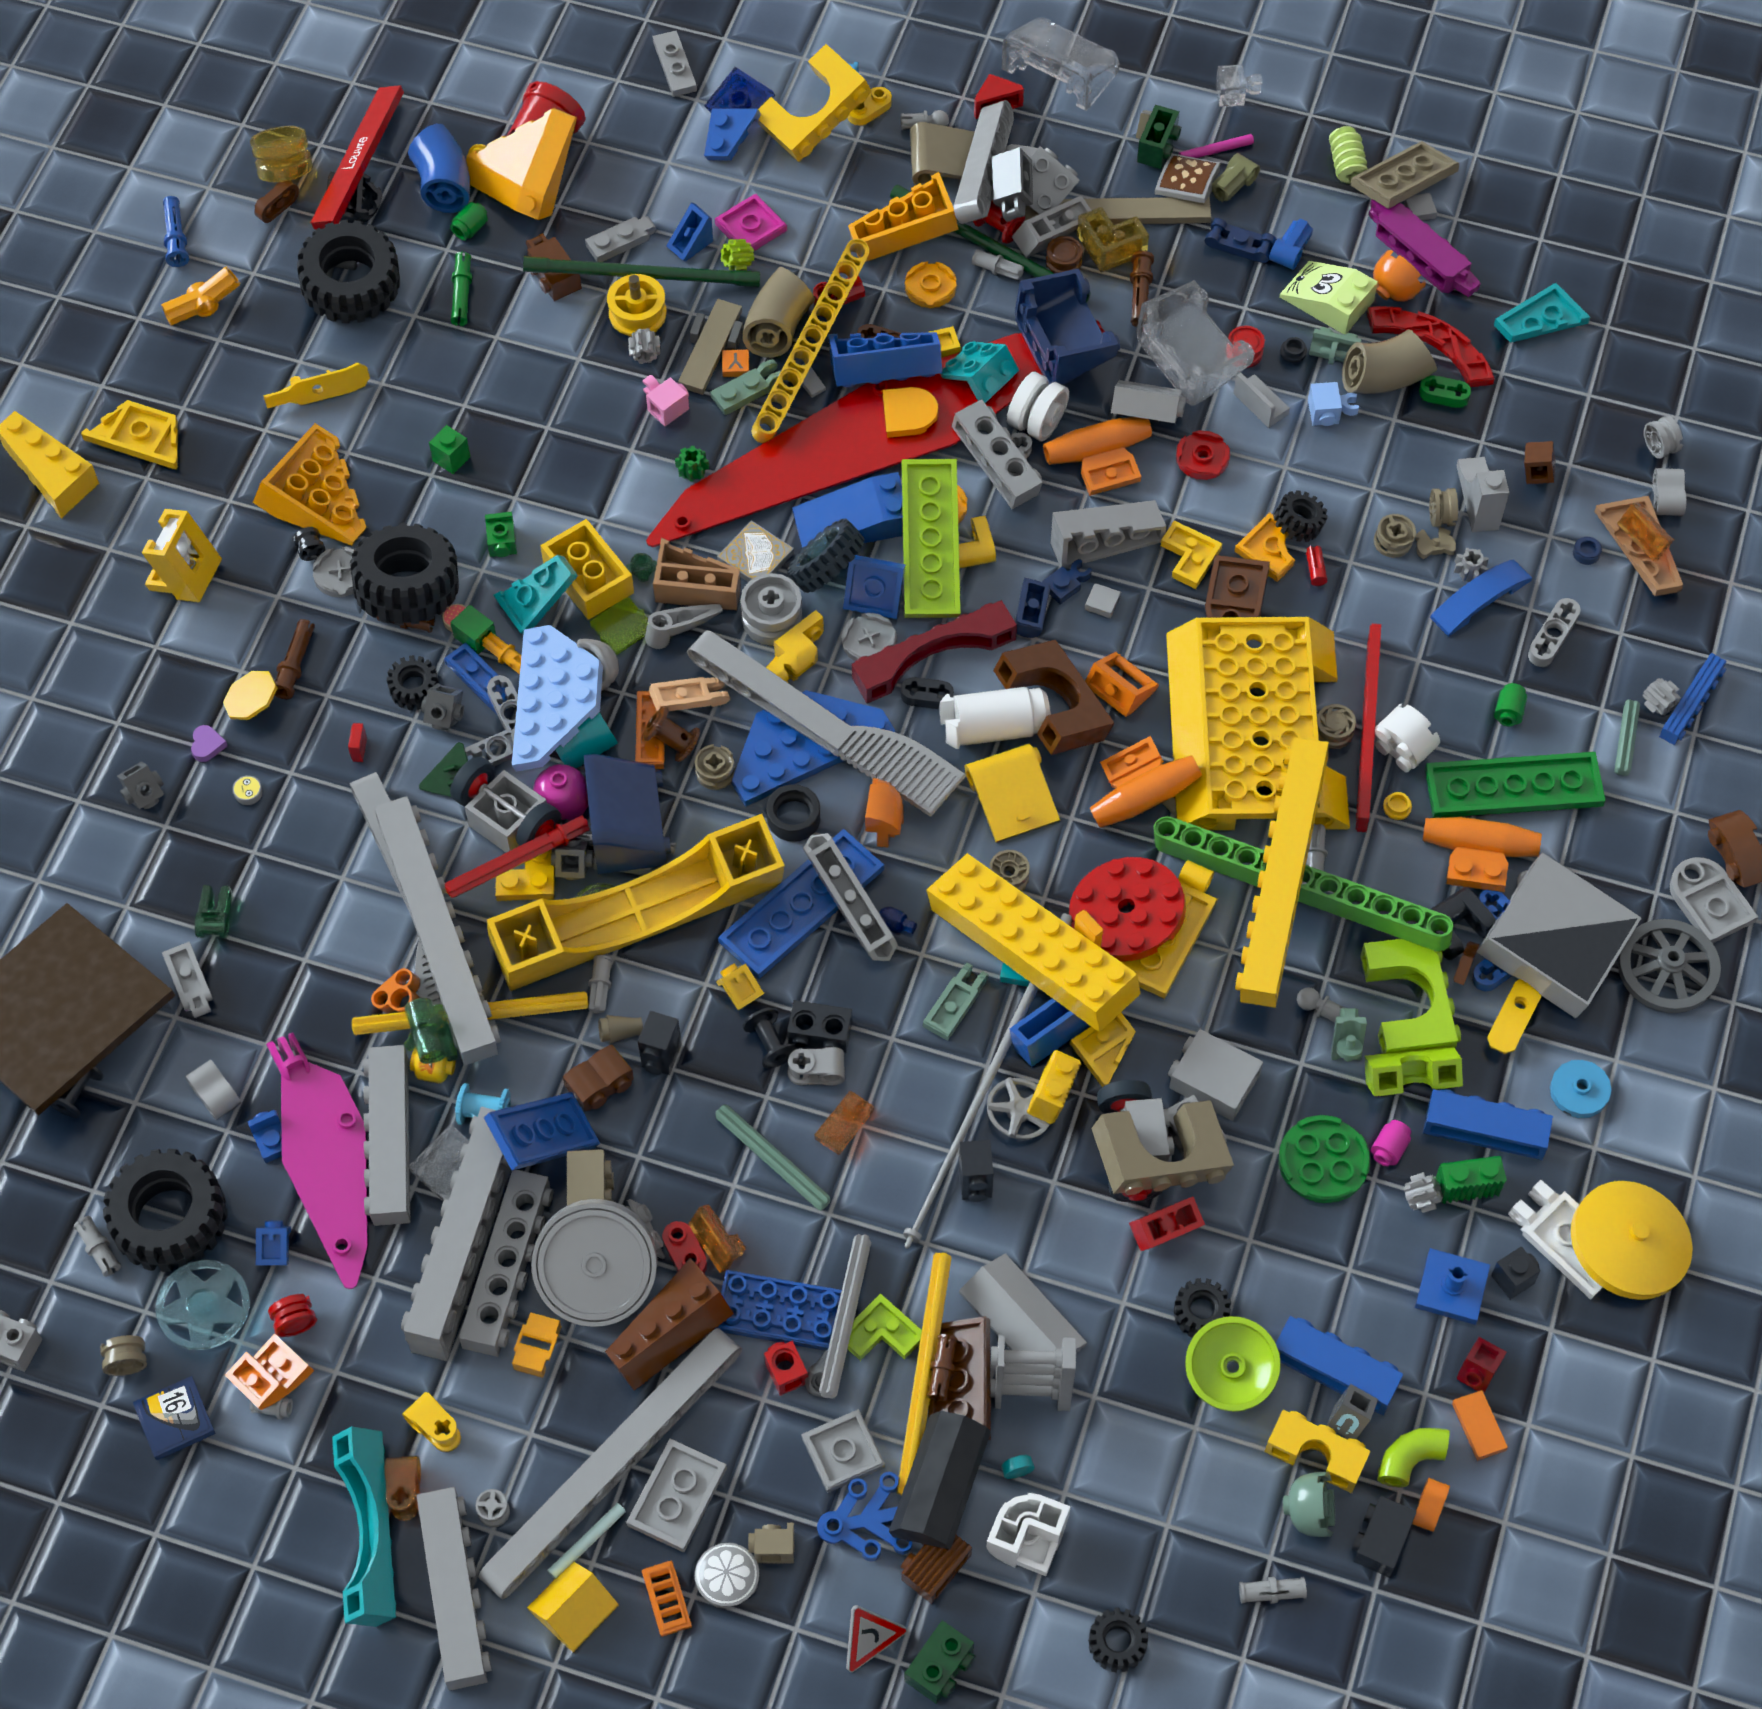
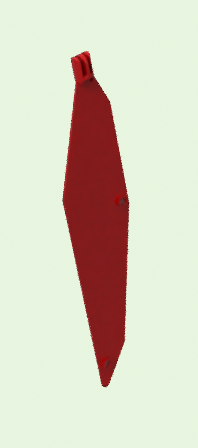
M1096 320V322H1097V324H1098V326H1099V328H1100V330H1101V332H1102V334H1103V332H1105V331H1104L1103 327L1101 326L1099 320ZM1015 333L988 342L1006 344L1019 368V371L985 403L987 407L990 406L994 410L995 414L1011 403L1014 394L1027 375L1031 372L1043 375L1021 333ZM960 352L941 358L942 369L950 359L955 358ZM940 373L931 377L915 376L901 381L891 379L883 380L878 384L866 383L685 489L647 537V545L657 547L660 546L661 538L671 542L900 464L902 459H914L955 445L961 441L951 427L955 413L978 400L967 381L944 379ZM915 387L924 389L935 397L938 403V419L927 428L926 432L918 435L887 438L882 390Z

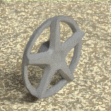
M1009 1077L998 1083L991 1090L987 1099L988 1116L993 1125L1009 1137L1022 1140L1035 1138L1044 1133L1050 1124L1027 1113L1034 1094L1023 1098L1016 1085H1023L1035 1091L1037 1084L1026 1079ZM1003 1087H1007L1010 1101L992 1103L995 1094ZM992 1111L1007 1112L1008 1117L1011 1119L1009 1131L996 1121ZM1026 1120L1040 1127L1038 1131L1031 1134H1017L1021 1123Z

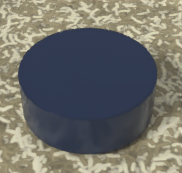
M1582 537L1575 543L1573 556L1581 564H1594L1600 558L1602 546L1595 538Z

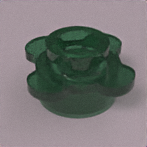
M638 553L631 558L630 564H627L626 568L631 574L638 577L639 581L645 582L649 580V575L656 570L657 561H652V558L646 553Z

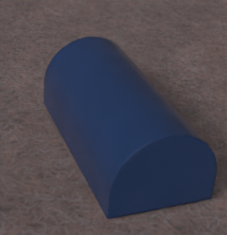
M1024 577L1015 623L1017 624L1016 634L1025 638H1035L1041 634L1051 584Z

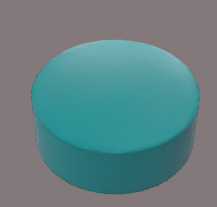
M1029 1455L1012 1457L1001 1465L1006 1479L1025 1476L1035 1469L1032 1457Z

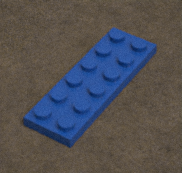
M845 829L832 838L863 888L884 871V864ZM808 859L718 937V941L741 964H746L754 976L760 979L835 914L839 908Z

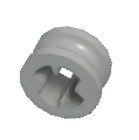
M1019 432L1012 434L1013 443L1016 446H1020L1019 448L1024 451L1026 458L1029 457L1032 451L1030 436Z

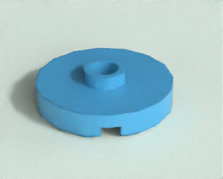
M1571 1060L1562 1064L1554 1072L1550 1084L1551 1098L1557 1108L1563 1112L1565 1110L1576 1118H1590L1599 1114L1608 1104L1612 1091L1610 1079L1605 1071L1595 1063L1586 1060ZM1577 1084H1583L1586 1089H1579Z

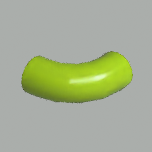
M1418 1428L1399 1436L1384 1453L1378 1470V1481L1391 1487H1407L1410 1482L1412 1469L1418 1462L1423 1460L1445 1461L1450 1431L1442 1428Z

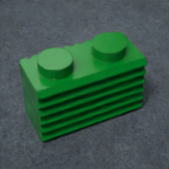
M1501 1156L1441 1163L1436 1175L1443 1195L1442 1203L1444 1204L1447 1201L1452 1203L1453 1200L1455 1202H1458V1200L1463 1202L1464 1199L1469 1201L1471 1198L1475 1200L1477 1197L1479 1199L1482 1197L1487 1198L1488 1196L1493 1198L1494 1195L1499 1197L1507 1180Z

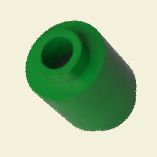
M469 202L453 218L450 225L453 234L463 241L467 238H472L488 221L486 209L479 203Z
M1509 683L1500 691L1494 717L1503 726L1512 727L1522 722L1528 698L1526 689L1523 686Z

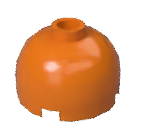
M1387 250L1376 263L1373 272L1374 280L1378 281L1377 294L1386 301L1389 298L1398 302L1413 299L1426 286L1425 280L1420 283L1418 278L1421 274L1401 255L1394 258L1391 256L1394 251Z

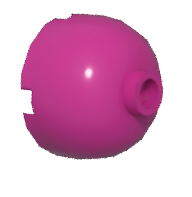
M563 764L549 766L534 781L533 790L544 797L548 804L559 810L562 817L561 820L568 819L569 822L581 816L589 806L586 778L574 767Z

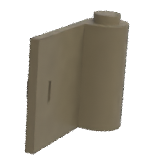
M918 122L910 128L913 182L916 185L919 183L923 185L932 180L931 176L937 172L940 173V176L961 180L975 132L927 122Z

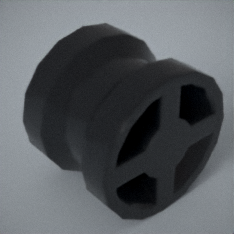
M305 527L297 531L293 536L294 544L298 547L299 557L304 561L316 560L326 550L324 543L320 540L321 536L317 528Z

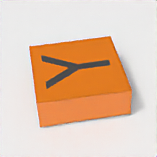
M722 350L723 377H739L749 371V350Z

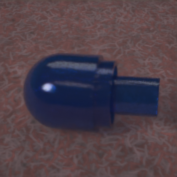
M884 907L878 912L891 932L901 933L905 930L913 934L917 928V923L908 920V916L904 911L893 907Z

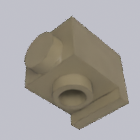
M787 1523V1529H781L779 1525H764L762 1529H755V1533H749L748 1551L749 1553H754L757 1563H794V1523Z

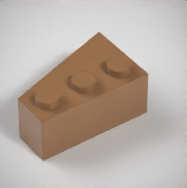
M661 538L653 581L655 602L688 606L720 604L722 609L737 610L741 591L740 569L710 557L707 559L693 554V550L678 548L671 545L668 540Z

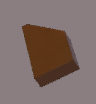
M1472 941L1467 943L1456 970L1454 982L1461 985L1465 984L1480 944Z

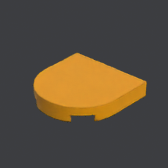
M915 387L882 390L887 438L924 433L928 427L937 421L938 403L930 392Z

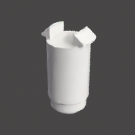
M1026 687L956 695L950 698L949 694H946L939 705L941 725L945 724L946 743L956 749L964 745L1032 737L1038 732L1046 716L1051 715L1047 693L1041 688L1028 689Z

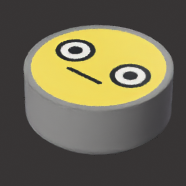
M242 776L233 784V794L240 804L252 805L262 797L263 789L261 783L254 776Z

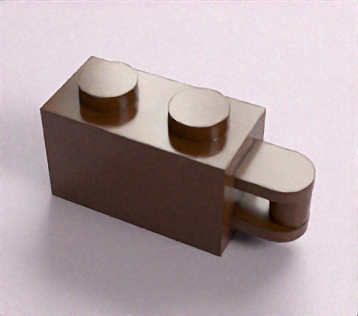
M542 233L537 237L526 240L528 256L571 260L556 237L548 240ZM531 273L532 276L536 275L538 277L542 291L545 294L549 293L554 301L582 289L580 274Z

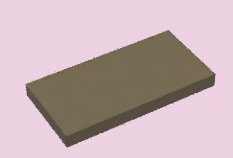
M1421 141L1352 177L1350 186L1389 209L1458 172L1460 164Z

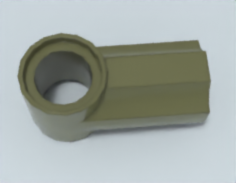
M1236 153L1229 161L1226 170L1212 183V192L1215 198L1221 202L1229 201L1244 185L1250 186L1255 181L1260 172V166L1240 153Z

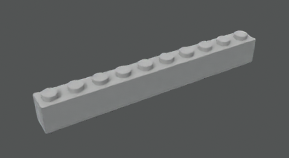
M407 796L374 806L381 833L462 1062L465 1066L498 1055L496 1043L501 1042L496 1025L490 1026L487 1018L492 1017L487 1000L481 1001L478 993L483 992L478 975L472 976L469 968L474 967L469 950L463 951L460 943L465 942L460 925L454 927L452 919L456 918L451 901L445 902L443 894L447 893L442 877L437 878L434 870L439 868L434 853L428 854L426 846H429L430 843L425 829L419 830L417 823L421 822L418 808L416 805H410Z

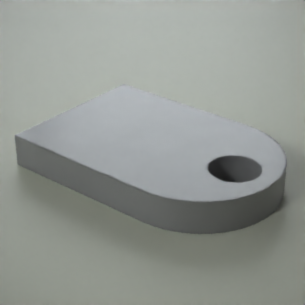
M1695 857L1684 860L1675 868L1670 879L1671 895L1690 923L1704 933L1712 943L1757 921L1758 915L1734 882L1728 877L1726 871L1716 862L1706 858ZM1688 869L1694 870L1698 873L1699 878L1690 879L1685 875L1684 871Z

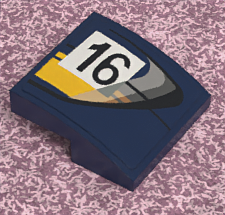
M192 1376L133 1402L156 1461L216 1434Z

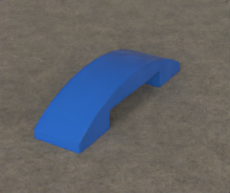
M1514 559L1503 562L1477 576L1459 589L1437 608L1430 618L1449 637L1470 622L1471 616L1507 592L1513 594L1532 581V577Z

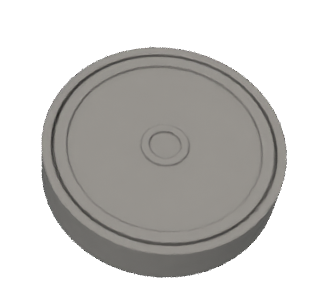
M587 1199L562 1208L547 1221L535 1243L531 1266L535 1287L544 1303L555 1314L574 1324L598 1327L614 1324L627 1318L644 1303L654 1284L658 1261L654 1238L647 1225L636 1213L613 1201Z

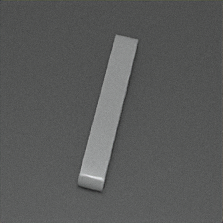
M1007 100L981 109L954 203L955 216L961 224L978 220L988 215L992 201L991 190H993V179L990 173L993 167L992 156L1005 152L1014 121L1013 109Z

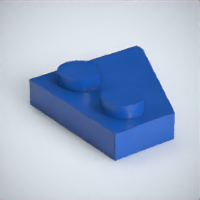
M712 109L704 153L707 160H732L738 151L739 145L748 136V128L754 119L758 121L760 118V111L758 109Z

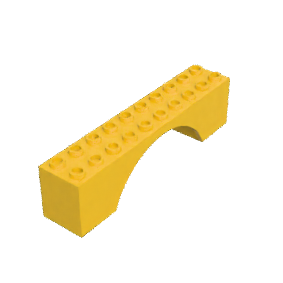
M759 814L708 834L697 845L673 861L624 884L576 898L562 900L541 898L487 919L488 937L510 991L590 961L597 955L608 954L772 890L782 882L785 865L763 815Z

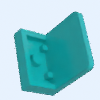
M972 341L964 345L962 351L945 364L940 375L944 379L967 381L977 400L982 399L986 403L1019 371V368L1006 344Z

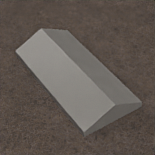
M1006 1253L982 1266L959 1290L960 1295L980 1317L986 1316L990 1319V1328L996 1335L1005 1336V1345L1010 1350L1056 1352V1348H1062L1063 1337L1076 1338V1353L1087 1345L1082 1336Z

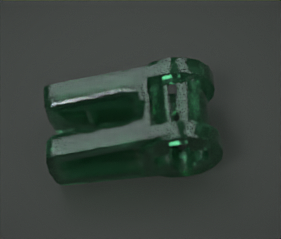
M203 885L199 909L195 917V935L197 938H203L205 935H219L220 938L228 937L232 904L230 886L221 887L218 894L217 908L213 910V907H215V895L212 886Z

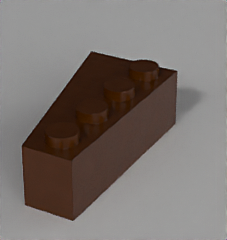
M690 1258L610 1345L605 1353L635 1391L734 1313L720 1291Z

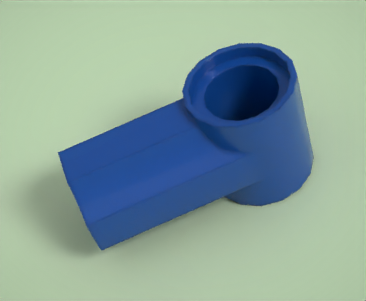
M1303 219L1293 220L1282 239L1278 238L1275 241L1269 255V260L1294 270L1300 261L1303 248L1313 233V228Z

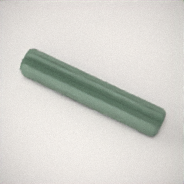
M1631 699L1626 700L1623 708L1614 769L1617 775L1628 776L1631 771L1640 703Z

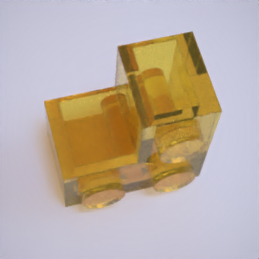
M1102 207L1078 215L1077 236L1100 272L1131 261V256L1134 252L1147 251L1149 234L1137 216L1113 225Z

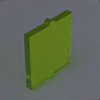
M627 597L591 620L589 624L600 636V641L608 644L615 654L618 655L645 637L648 618L645 616V611L639 609Z

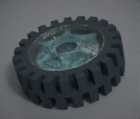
M846 518L844 520L840 519L838 522L835 521L831 526L824 528L823 532L820 531L814 539L808 542L807 546L800 550V553L790 563L787 574L804 593L814 592L817 588L823 587L824 583H829L832 577H836L840 574V570L848 566L847 563L851 562L855 558L854 555L858 554L861 550L860 548L863 546L865 539Z

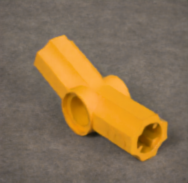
M226 266L208 281L192 284L187 289L186 294L165 302L161 306L171 326L197 314L200 317H208L217 311L219 307L218 302L240 286L241 283Z

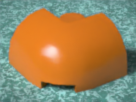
M873 778L872 784H870L865 815V831L877 833V847L888 848L890 837L895 838L896 835H900L901 824H904L903 800L900 793L890 782Z

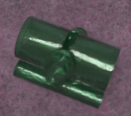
M418 998L407 1003L404 1010L411 1033H409L408 1039L404 1042V1047L408 1051H413L416 1048L419 1060L424 1064L436 1063L445 1057L447 1061L458 1059L457 1050L447 1021L448 1015L444 1011L443 1005L436 1004L433 1006L429 998Z

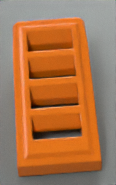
M667 1561L643 1569L642 1575L660 1636L663 1637L691 1628V1621L673 1561ZM670 1575L669 1579L652 1584L653 1580ZM671 1587L674 1588V1592L658 1597L655 1595V1592ZM675 1600L678 1602V1605L662 1610L659 1609L660 1605ZM681 1612L682 1618L667 1623L663 1622L662 1618Z

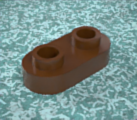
M288 179L277 183L270 192L257 200L254 211L255 216L264 223L271 222L295 202L299 195V187Z

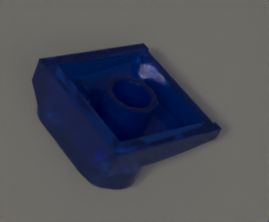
M734 67L704 107L710 113L712 109H759L770 97L774 98L776 95L771 89L737 67Z

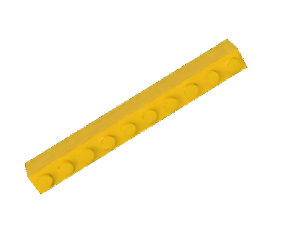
M1294 737L1292 748H1286L1284 764L1288 765L1287 772H1281L1279 789H1283L1281 796H1276L1274 813H1277V819L1270 822L1268 838H1272L1271 846H1265L1263 863H1267L1266 870H1260L1257 887L1261 888L1260 896H1254L1252 913H1256L1254 921H1249L1246 938L1250 939L1249 947H1243L1241 964H1244L1245 967L1243 973L1238 972L1235 990L1240 991V1002L1276 1008L1328 761L1329 742Z

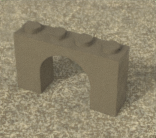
M1211 1100L1185 1103L1174 1115L1173 1120L1184 1150L1183 1160L1177 1162L1157 1159L1143 1147L1130 1111L1102 1114L1091 1129L1113 1194L1126 1193V1195H1135L1142 1190L1153 1189L1154 1191H1163L1170 1186L1181 1185V1187L1186 1188L1198 1182L1208 1181L1209 1184H1215L1224 1180L1234 1164Z

